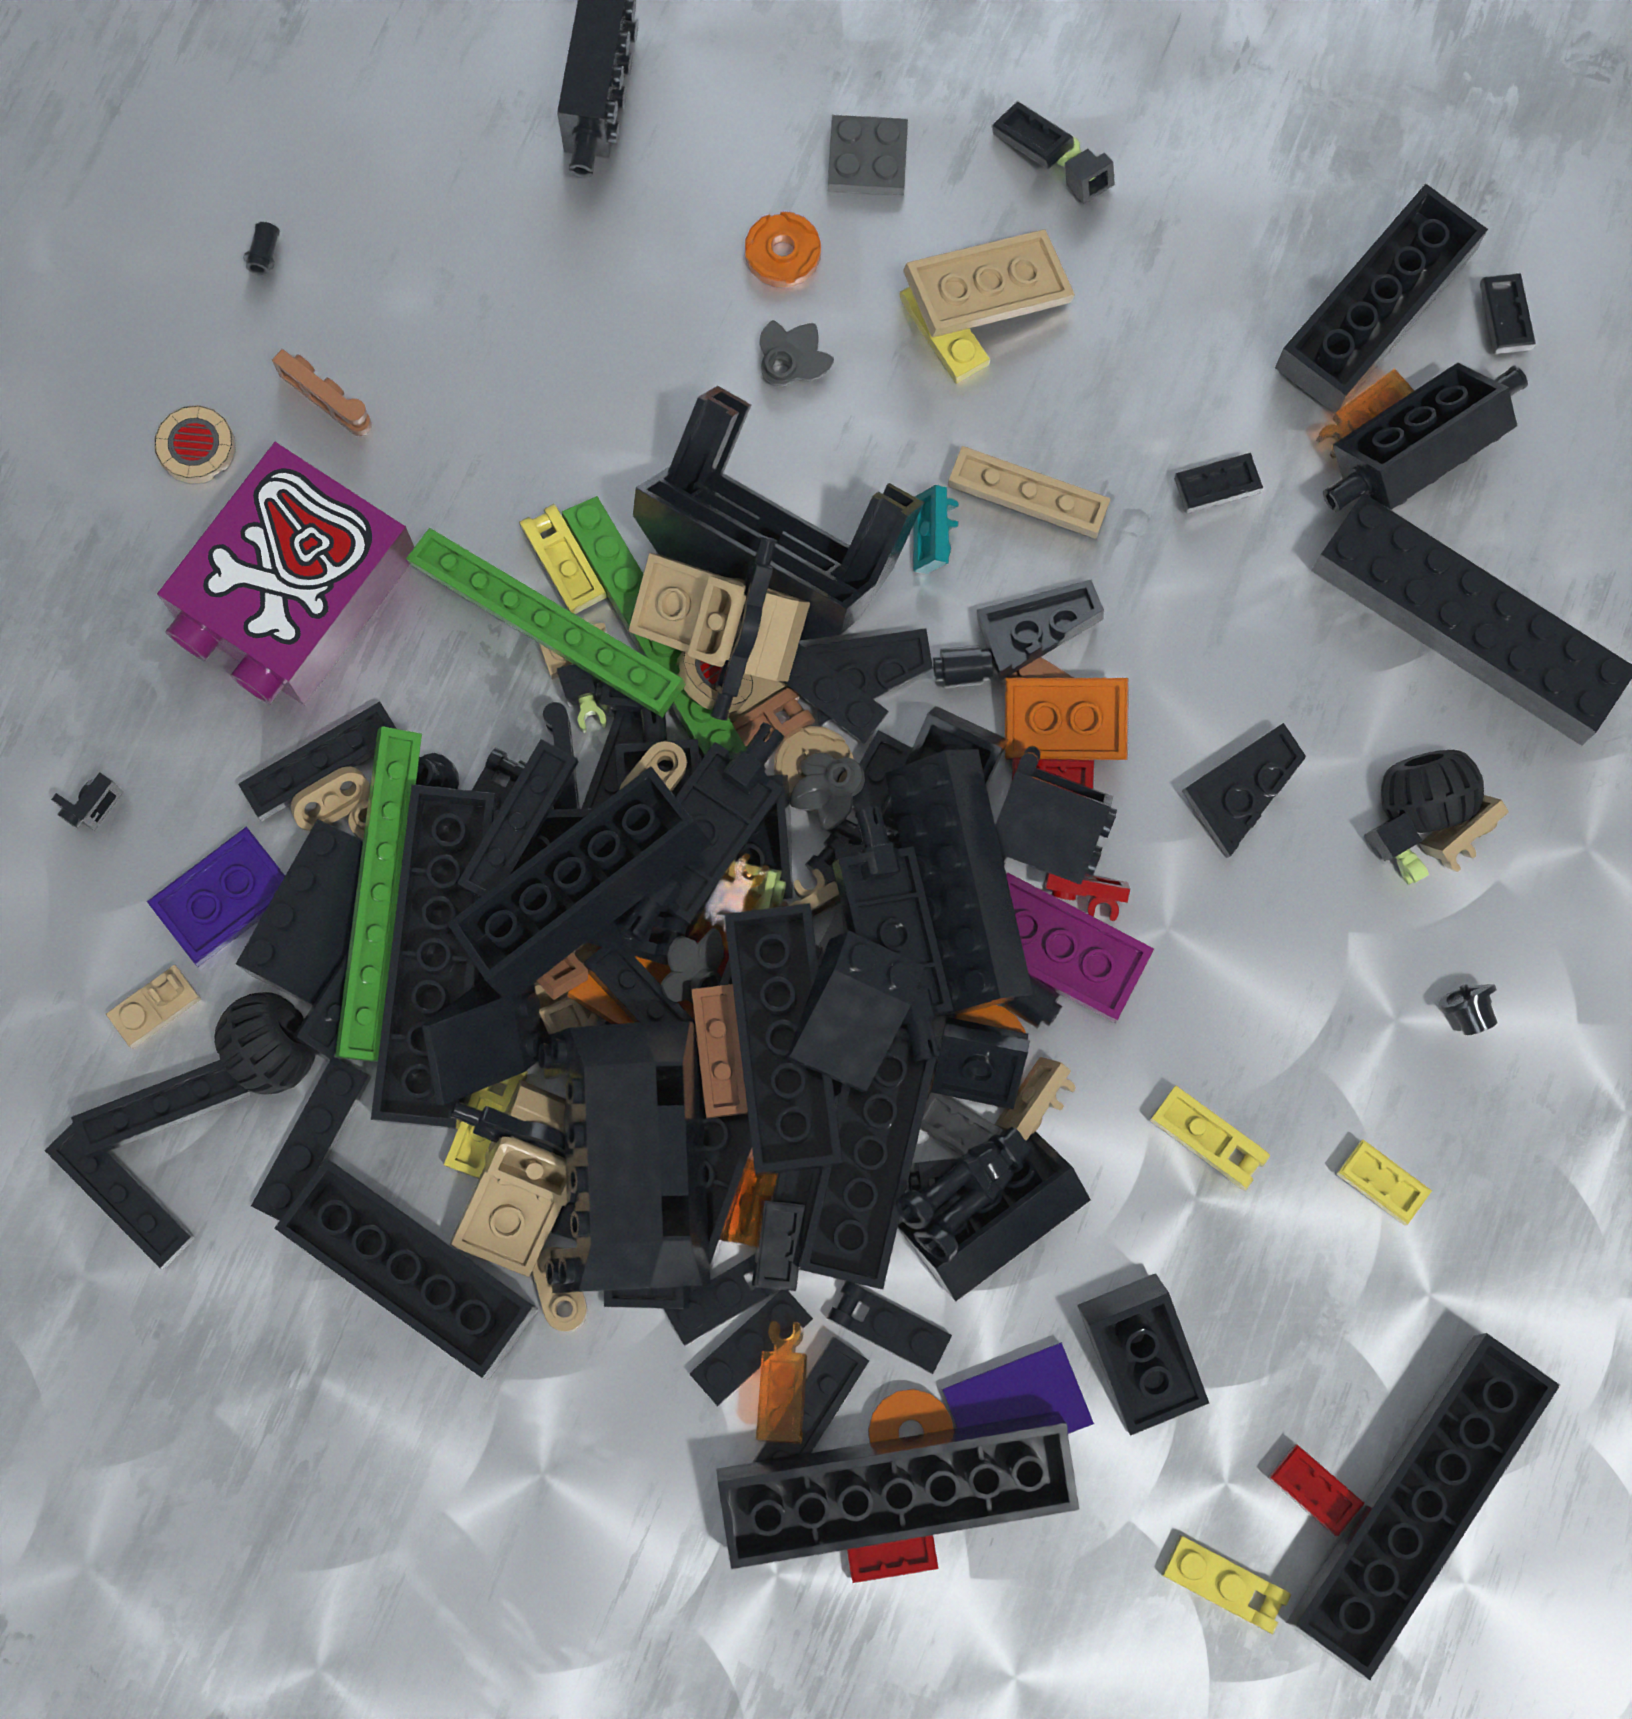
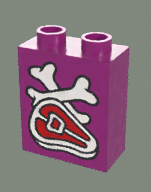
M274 442L158 591L157 595L175 618L165 633L179 646L202 661H206L216 647L238 661V666L230 676L259 700L271 705L282 690L305 706L410 566L406 558L414 549L413 542L406 526L285 447Z

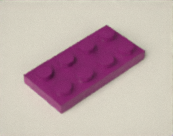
M1007 872L1006 876L1028 973L1060 995L1116 1023L1154 948Z

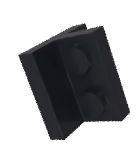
M946 1017L940 1047L941 1056L938 1058L931 1092L1014 1110L1029 1050V1034Z

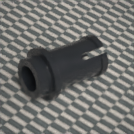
M268 222L255 224L250 251L244 254L246 268L252 273L266 275L269 273V270L274 268L275 261L272 257L277 238L280 235V229L274 224Z

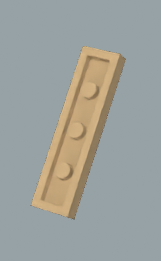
M964 446L961 447L948 480V486L1095 539L1111 498Z

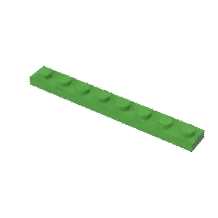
M598 496L562 511V517L628 631L641 586L643 572ZM628 632L642 655L676 675L680 672L677 658L683 651ZM683 688L671 706L690 739H698V750L701 758H704L714 742L731 752L744 751L746 746L730 719L728 718L725 721L711 717L713 708L709 710L702 707Z
M431 528L426 531L406 558L412 567L662 718L686 685L683 678Z
M383 726L377 731L335 1057L378 1062L411 786L416 785L421 733Z

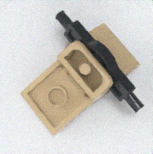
M760 536L755 559L749 562L745 580L723 577L660 554L649 553L628 632L688 653L687 656L719 666L720 671L715 685V689L718 692L710 715L716 719L728 720L727 717L733 697L738 696L744 674L773 681H788L810 602L768 588L773 567L770 564L777 540L769 537Z
M519 1080L505 1113L489 1106H485L481 1111L457 1100L450 1117L474 1126L473 1133L491 1140V1143L485 1154V1167L450 1240V1246L524 1276H530L562 1206L567 1204L564 1141L565 1098Z

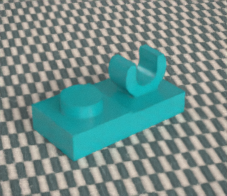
M934 485L915 496L923 501L924 504L913 526V572L926 575L949 563L951 552L949 531L959 526L958 521L950 520L947 517V511L950 512L959 507V502L952 498H947V487Z

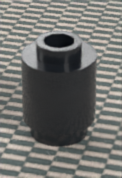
M979 645L940 649V657L933 658L935 682L942 681L944 689L980 686L983 685V681L992 680L993 665L990 649H980Z
M1029 974L1033 995L1005 1002V1008L1036 1029L1042 1023L1050 1027L1063 1007L1057 1003L1060 994Z

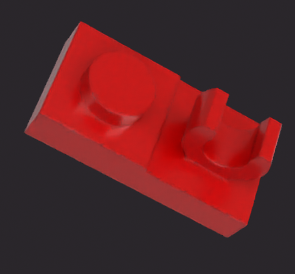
M1046 872L1044 881L1045 888L1052 890L1051 895L1057 898L1076 900V895L1092 896L1087 903V912L1093 917L1098 904H1109L1111 907L1109 920L1115 921L1119 915L1117 901L1128 903L1130 894L1128 882L1096 875L1091 877L1085 874L1080 885Z

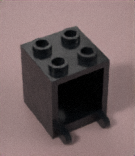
M1029 746L1020 759L995 825L1001 854L1081 885L1085 874L1093 877L1103 848L1096 844L1100 836L1108 838L1115 821L1117 809L1111 807L1113 796L1037 768L1041 756L1040 749L1036 746Z

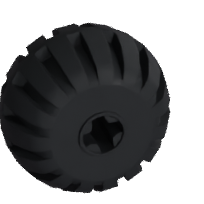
M1454 749L1428 752L1402 760L1392 765L1385 772L1381 784L1382 807L1389 820H1393V818L1395 819L1406 813L1413 821L1418 833L1442 830L1469 820L1480 810L1484 797V781L1476 763L1466 753Z
M272 992L253 993L237 999L224 1011L215 1029L214 1043L223 1066L227 1068V1072L233 1079L237 1080L238 1084L257 1094H277L295 1087L309 1073L316 1057V1053L292 1038L304 1020L302 1013L286 998Z

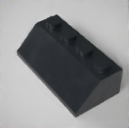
M317 819L238 958L236 965L252 977L313 1006L349 951L363 842L353 835Z
M1036 1131L1026 1140L1032 1153L1022 1161L1023 1168L1014 1174L1003 1194H997L993 1204H986L969 1217L954 1233L959 1249L955 1257L949 1262L939 1261L920 1245L914 1236L915 1232L919 1229L907 1226L904 1221L898 1224V1228L934 1278L955 1302L1091 1201L1074 1168ZM962 1186L935 1210L933 1219L954 1204L968 1190Z

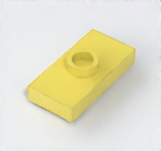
M1363 1139L1359 1141L1336 1173V1175L1404 1226L1409 1224L1432 1192V1190Z

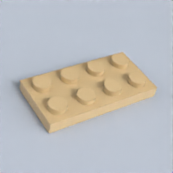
M1045 229L907 262L903 270L932 338L1071 303L1075 296Z

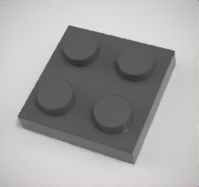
M832 115L828 191L904 196L908 119Z

